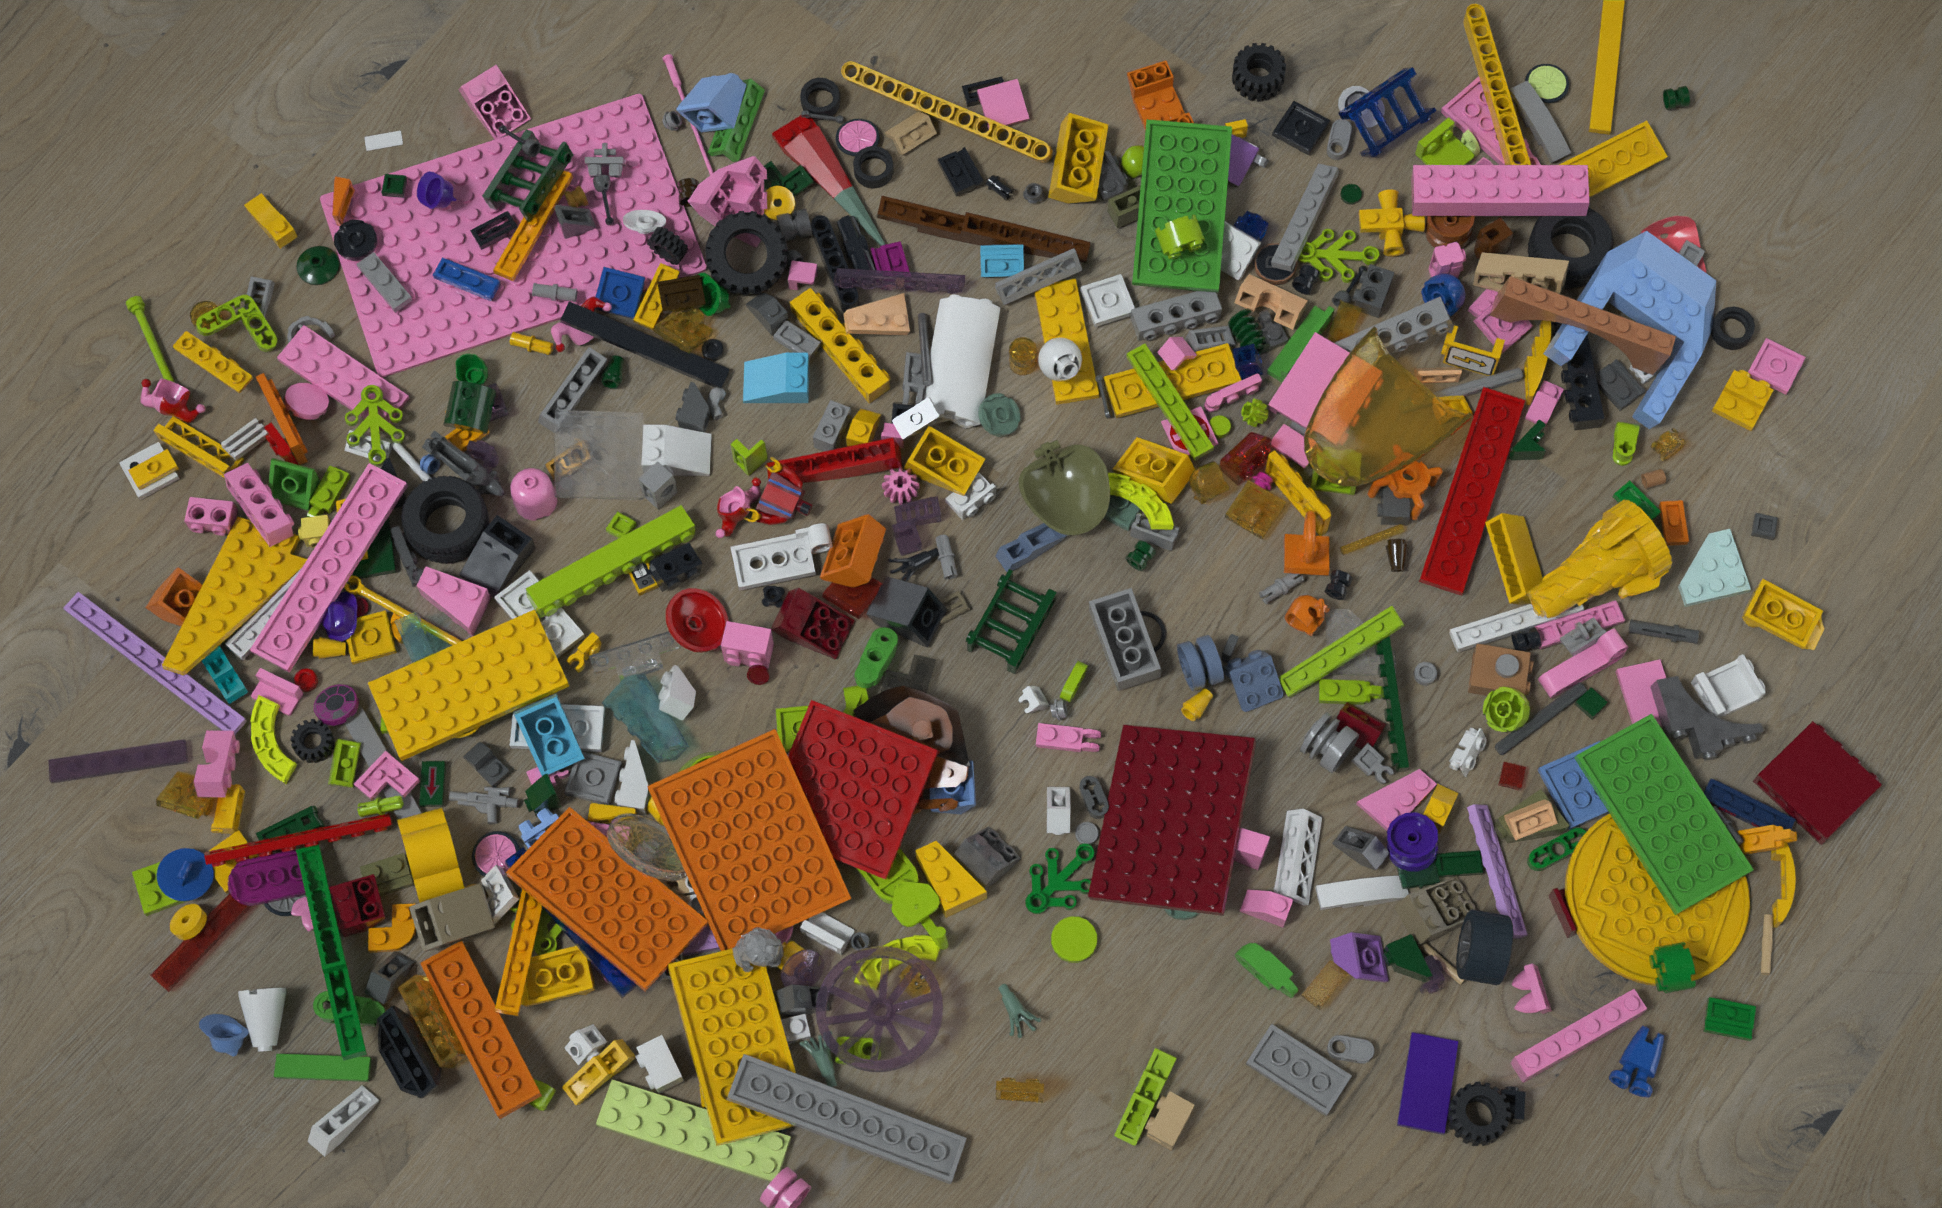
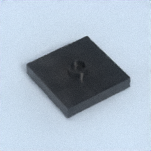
M1293 101L1273 130L1272 136L1309 155L1330 124V120Z

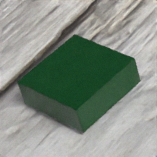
M385 174L381 191L382 196L404 198L407 177L404 175Z
M1590 687L1576 701L1575 705L1592 720L1608 702Z

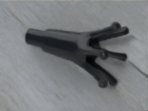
M934 548L928 552L923 551L909 558H889L888 562L902 563V566L891 570L890 573L893 574L902 570L901 572L904 576L900 580L908 582L917 570L930 563L933 558L939 556L938 549Z

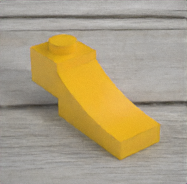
M262 193L244 204L246 210L280 249L298 237L286 218L270 204Z
M623 1039L614 1040L598 1056L592 1057L562 1088L575 1105H580L605 1082L623 1071L636 1058L635 1054Z

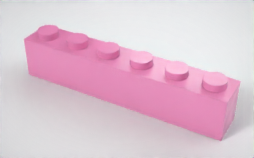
M1635 989L1515 1056L1510 1063L1524 1083L1640 1017L1647 1008Z

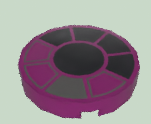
M333 685L323 690L316 697L314 713L323 724L331 726L343 724L347 721V718L353 717L357 712L359 698L353 688L348 685Z

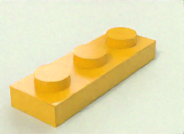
M662 263L659 264L633 322L654 330L662 313L657 282L677 279L680 271Z

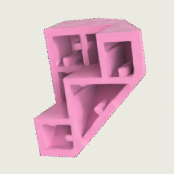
M755 156L720 168L697 186L688 203L701 217L716 226L719 220L722 221L727 215L731 213L732 215L736 214L738 211H755L757 214L763 215L764 209H767V192H764V179H767V170ZM749 233L735 236V238L753 247H757L761 241L759 237Z

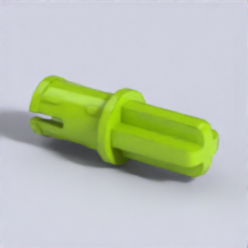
M401 796L384 799L378 797L373 801L358 803L357 807L362 808H358L357 811L360 817L374 814L384 815L385 812L401 809L404 806V802Z

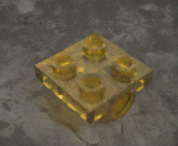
M694 308L687 313L684 311L671 313L656 324L654 332L663 339L678 346L681 350L691 353L708 340L714 330L704 324L705 317L703 313Z
M1248 480L1226 512L1225 518L1263 540L1286 506V502Z
M177 771L157 797L156 806L199 819L201 815L206 817L210 814L215 797H198L194 785L195 776Z

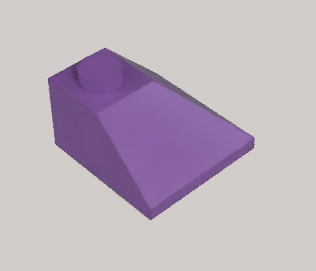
M1233 134L1231 136L1228 181L1240 186L1259 148Z
M1351 932L1330 939L1334 963L1355 979L1388 982L1380 936Z

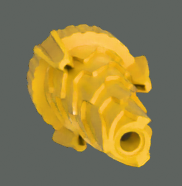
M1622 500L1605 511L1602 520L1595 523L1583 542L1559 567L1542 578L1543 582L1527 591V593L1529 594L1533 610L1538 616L1553 618L1575 604L1580 606L1594 596L1603 595L1613 588L1620 587L1618 595L1621 599L1655 590L1659 587L1661 577L1671 569L1672 557L1660 531L1647 514L1635 503L1629 500Z

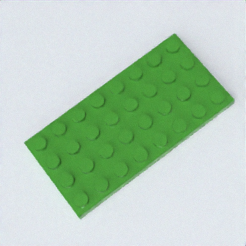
M1146 120L1132 285L1219 292L1232 136L1231 126ZM1192 215H1196L1205 239L1202 242L1203 244H1201L1202 248L1193 252L1184 250L1180 252L1181 256L1169 260L1168 256H1164L1155 230L1160 227V230L1165 229V223L1177 218L1188 216L1191 219Z
M1652 714L1574 757L1675 915L1754 870Z

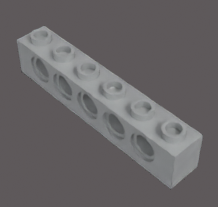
M1438 297L1334 344L1370 363L1375 360H1383L1393 352L1404 351L1409 345L1425 342L1432 335L1443 334L1453 327L1443 300L1441 297ZM1426 319H1432L1429 325H1423ZM1412 328L1410 333L1402 334L1404 329ZM1385 337H1391L1388 343H1382ZM1371 345L1369 351L1362 352V349L1365 346Z

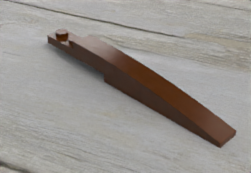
M881 196L876 217L918 228L917 232L975 245L1023 244V253L1053 258L1074 248L1079 262L1084 263L1087 261L1091 243L966 212L964 216L886 196Z

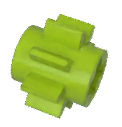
M1255 398L1252 403L1247 401L1241 410V414L1244 417L1243 421L1248 422V425L1257 427L1258 423L1263 424L1269 415L1267 405Z

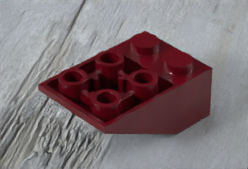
M798 587L788 592L771 627V631L788 641L836 659L854 620Z

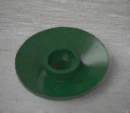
M325 246L308 248L299 256L296 264L299 277L310 285H323L330 282L337 275L340 267L336 253ZM320 260L318 264H313L315 261Z

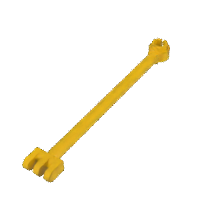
M351 576L348 580L349 584L346 583L344 586L347 593L359 594L450 645L462 641L366 588L357 576ZM354 584L358 585L357 589H355V590H351V589H350V588H351L350 585H351V586L354 585Z

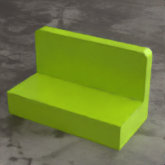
M738 439L730 444L734 463L748 476L768 459L766 445L763 440H760L750 450Z

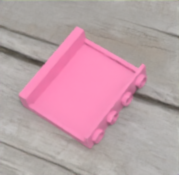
M1315 332L1269 402L1268 407L1271 412L1282 414L1333 446H1343L1349 436L1346 433L1350 427L1354 428L1360 420L1359 413L1362 409L1366 410L1372 401L1370 396L1373 391L1378 392L1384 382L1382 380L1383 372Z

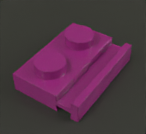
M901 241L882 245L876 249L871 248L881 289H885L884 287L887 286L893 287L912 282Z

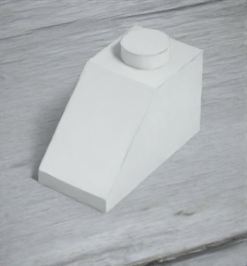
M1047 787V833L1055 835L1070 833V787Z

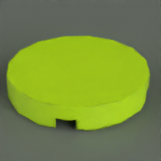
M1070 916L1062 919L1055 925L1051 934V946L1061 960L1068 963H1080L1094 953L1097 946V933L1094 926L1088 920Z

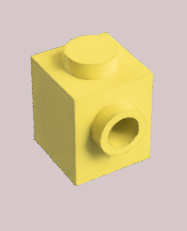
M328 515L301 518L298 534L300 540H303L307 547L315 548L331 523Z

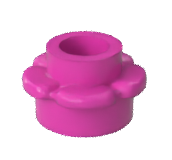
M1263 472L1253 476L1254 486L1261 491L1271 490V485L1274 481L1270 476Z

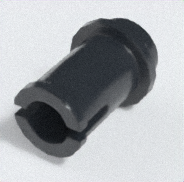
M992 175L986 182L988 189L995 191L1004 200H1007L1011 196L1009 193L1012 194L1014 189L1002 182L999 176Z

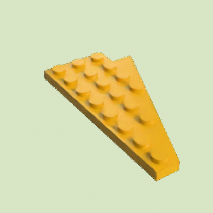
M237 517L162 663L163 669L185 676L256 614L307 561L305 558L293 555L300 541L299 535L293 534L292 537L269 547L250 520Z

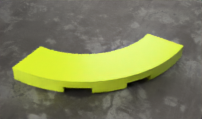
M1108 473L1110 495L1122 497L1138 506L1146 515L1151 529L1173 530L1174 523L1171 512L1166 503L1159 499L1154 490L1145 484H1139L1130 480L1131 477Z
M258 695L250 721L252 745L265 769L279 781L287 784L297 764L284 755L276 740L275 720L280 705Z
M914 935L913 937L891 941L882 946L864 962L855 977L854 983L877 990L883 977L894 967L912 960L936 962L940 948L927 935Z

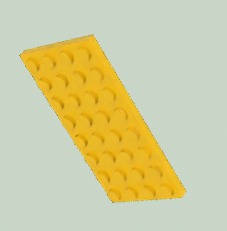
M535 609L368 682L401 761L569 687V683Z
M733 948L668 964V971L716 1146L794 1127V1125L726 1100L743 1054L796 1073L766 967L750 963L754 967L753 970L750 972L743 971V968L735 962Z

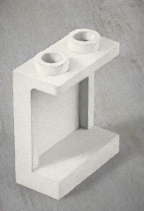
M1743 654L1738 656L1735 661L1705 674L1702 672L1695 675L1691 682L1707 712L1717 718H1722L1761 700L1765 694L1763 681L1757 678L1754 673L1753 664Z

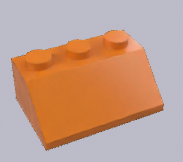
M869 514L838 524L832 540L833 547L828 551L820 578L849 587L868 583L872 577L875 562L878 559L886 528Z

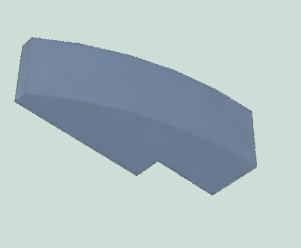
M1043 523L1020 534L1018 539L1001 546L995 557L1006 572L1009 569L1015 570L1051 549L1065 539L1067 535L1058 533Z

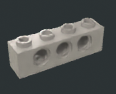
M1196 291L1131 309V322L1138 341H1149L1156 338V336L1163 334L1171 335L1177 330L1184 328L1192 329L1202 323H1214L1221 318L1222 308L1216 292ZM1194 308H1199V309H1201L1202 311H1201V312H1195V311H1193V309H1194ZM1179 314L1181 317L1175 318L1172 315ZM1157 319L1161 322L1156 324L1152 320Z
M588 347L541 412L538 423L557 434L604 369L607 358Z

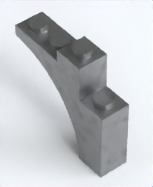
M1678 676L1656 680L1650 687L1667 738L1674 736V739L1688 736L1695 759L1703 758L1704 761L1715 759L1723 748L1734 746L1736 742L1743 741L1744 744L1752 743L1764 732L1761 723H1732L1708 713L1688 695Z

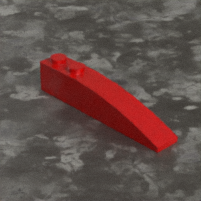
M894 437L779 460L780 464L794 470L802 483L849 478L902 467L900 446ZM775 462L767 463L768 467H773L775 465ZM767 469L768 480H769V478H770L772 472H770V471Z

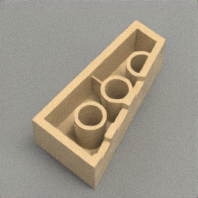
M1482 252L1475 271L1473 285L1499 292L1511 276L1562 295L1569 261Z

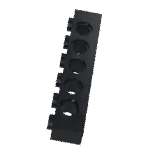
M1551 321V325L1554 324L1555 328L1553 332L1554 337L1562 323ZM1587 334L1572 359L1562 365L1563 370L1561 371L1562 383L1566 384L1567 389L1565 390V401L1570 405L1569 421L1573 423L1574 430L1601 428L1604 421ZM1575 363L1578 364L1580 367L1576 368L1573 367L1571 364ZM1575 383H1580L1584 387H1578ZM1579 403H1585L1588 407H1582Z

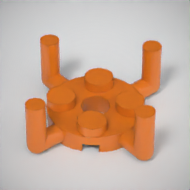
M1394 445L1386 459V462L1390 465L1385 472V477L1377 478L1373 481L1368 491V496L1375 498L1380 487L1388 486L1395 497L1399 499L1412 498L1415 505L1410 513V519L1417 520L1424 507L1421 495L1425 493L1429 485H1436L1442 474V468L1434 467L1428 469L1423 462L1420 461L1419 463L1413 460L1414 457L1404 456L1400 446ZM1403 474L1412 476L1413 480H1406Z

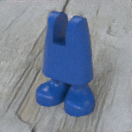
M1642 1025L1633 1036L1619 1061L1623 1065L1622 1069L1613 1070L1609 1075V1080L1617 1087L1627 1089L1634 1069L1638 1068L1637 1075L1629 1088V1092L1636 1096L1649 1098L1653 1089L1647 1083V1078L1655 1077L1662 1053L1664 1035L1658 1032L1651 1044L1645 1041L1649 1028Z

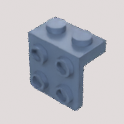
M1252 651L1248 654V657L1232 659L1228 661V665L1222 667L1225 676L1232 681L1240 707L1244 712L1283 697V690L1272 657L1265 651Z

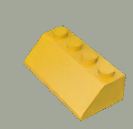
M1072 113L1067 114L1060 125L1048 198L1065 203L1096 200L1109 124Z

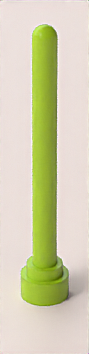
M134 296L129 298L125 303L127 309L136 316L163 378L175 382L144 314L145 304L142 297Z

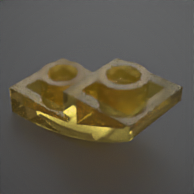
M1341 300L1327 339L1335 343L1353 335L1354 327L1362 308Z

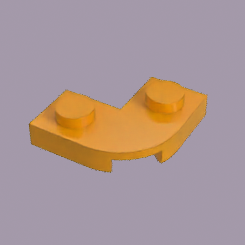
M415 903L392 905V927L369 928V953L400 951L415 937L416 928L409 908L416 905Z

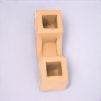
M1249 274L1240 286L1235 304L1246 309L1249 308L1253 312L1258 307L1270 308L1276 314L1275 322L1293 330L1301 319L1308 300Z

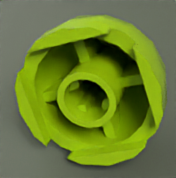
M1499 687L1495 691H1491L1484 700L1483 715H1486L1488 726L1495 731L1508 733L1519 730L1529 718V701L1522 692L1515 688Z

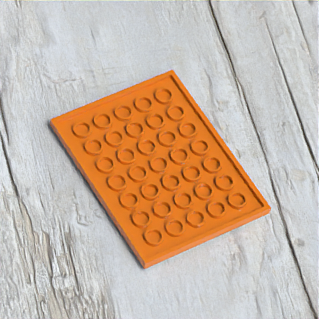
M776 729L647 786L703 913L708 920L720 951L734 948L741 935L749 933L756 927L770 929L775 934L851 899Z

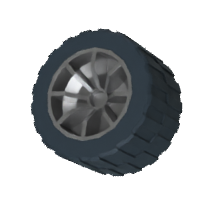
M1473 909L1466 914L1459 935L1456 956L1457 974L1460 979L1496 986L1501 984L1507 973L1513 945V923L1509 916Z

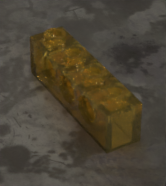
M414 975L399 986L398 990L439 1067L455 1068L468 1057L427 976Z

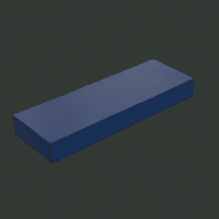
M443 257L433 273L434 279L489 301H492L501 285L498 279Z

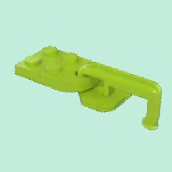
M900 848L887 880L856 868L875 894L882 901L892 904V913L901 925L913 927L920 923L941 950L948 948L945 928L937 927L929 917L938 909L940 905L939 897L929 884L919 883L916 868Z

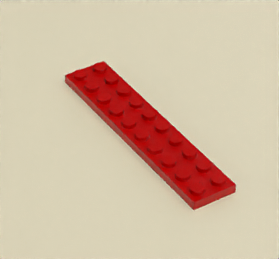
M1483 387L1419 582L1462 596L1525 403L1524 399Z

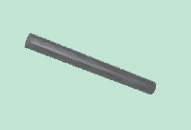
M925 313L918 314L922 379L923 385L929 386L932 382L927 316Z

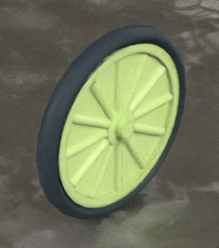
M1539 64L1529 70L1525 81H1529L1543 103H1554L1561 100L1569 89L1568 76L1556 65Z

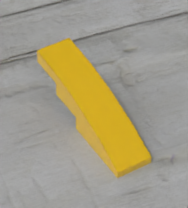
M1541 320L1539 337H1534L1531 345L1532 356H1527L1524 363L1526 405L1531 404L1547 363L1548 357L1543 353L1550 344L1551 321Z

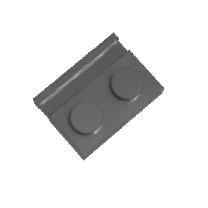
M1617 359L1596 373L1598 388L1619 411L1645 392V389Z

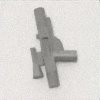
M485 786L484 791H488V794L450 791L449 800L458 801V805L472 806L479 812L487 814L488 824L490 825L497 824L496 807L518 808L519 803L518 799L500 796V793L509 796L510 787L495 788Z

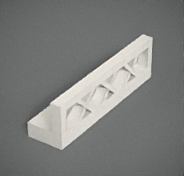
M1305 809L1287 811L1274 893L1291 898L1301 905L1309 904L1322 817ZM1309 819L1313 821L1312 831L1308 827ZM1306 840L1309 844L1308 853H1306V850L1304 848ZM1301 863H1304L1306 867L1304 875L1301 871ZM1299 884L1302 888L1301 897L1296 895Z

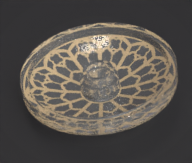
M626 813L620 814L612 820L607 829L609 844L627 864L648 876L661 880L677 881L687 877L666 828L655 819L639 814Z

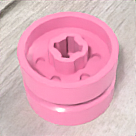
M785 1167L764 1190L760 1197V1202L767 1208H797L809 1193L811 1186L802 1178L796 1181L797 1174L789 1167Z

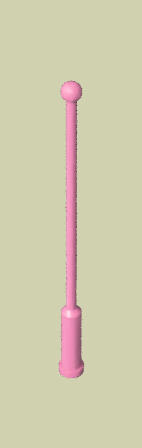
M671 54L665 55L662 58L663 62L666 64L672 83L677 88L683 101L685 96L681 89L682 83L673 62V56ZM691 124L709 174L712 175L713 170L697 128Z

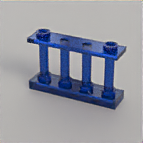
M1413 67L1403 68L1338 112L1342 120L1350 119L1354 121L1368 148L1360 152L1361 156H1371L1372 158L1379 155L1383 147L1417 124L1429 121L1431 119L1430 115L1437 111L1435 107L1424 109L1411 85V78L1417 75ZM1399 86L1403 87L1417 112L1409 120L1394 95V90ZM1381 98L1388 100L1401 124L1393 131H1391L1378 107V100ZM1366 108L1367 110L1370 109L1384 134V137L1377 142L1374 141L1361 118V112Z

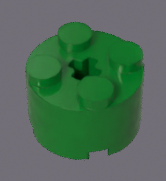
M1685 942L1655 947L1653 955L1649 956L1651 968L1656 969L1658 978H1655V984L1658 992L1663 991L1666 994L1695 988L1696 981H1691V975L1695 974L1694 963L1689 948H1683L1686 945Z

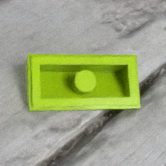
M342 739L336 740L328 785L353 788L361 743Z

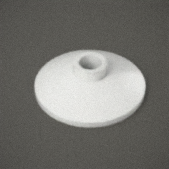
M634 210L624 215L623 223L627 228L638 231L640 234H649L654 232L657 227L664 228L666 219L662 214L655 211Z

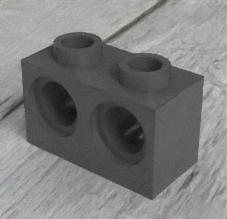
M1372 264L1369 265L1367 271L1363 270L1359 283H1362L1361 289L1356 288L1352 301L1356 302L1354 310L1379 318L1395 272ZM1376 279L1380 283H1374L1371 280ZM1369 297L1373 301H1366L1364 298Z

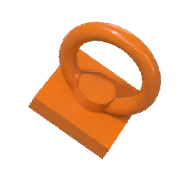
M1313 510L1306 512L1303 535H1284V573L1329 576V536H1316V515Z

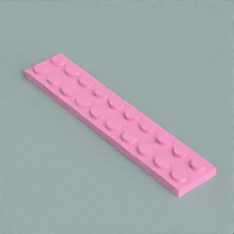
M370 463L367 465L250 648L252 653L290 673L323 621L329 605L337 599L408 487L405 481Z

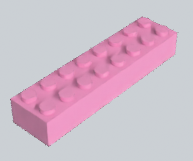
M1413 165L1411 177L1412 216L1587 215L1589 207L1588 165Z

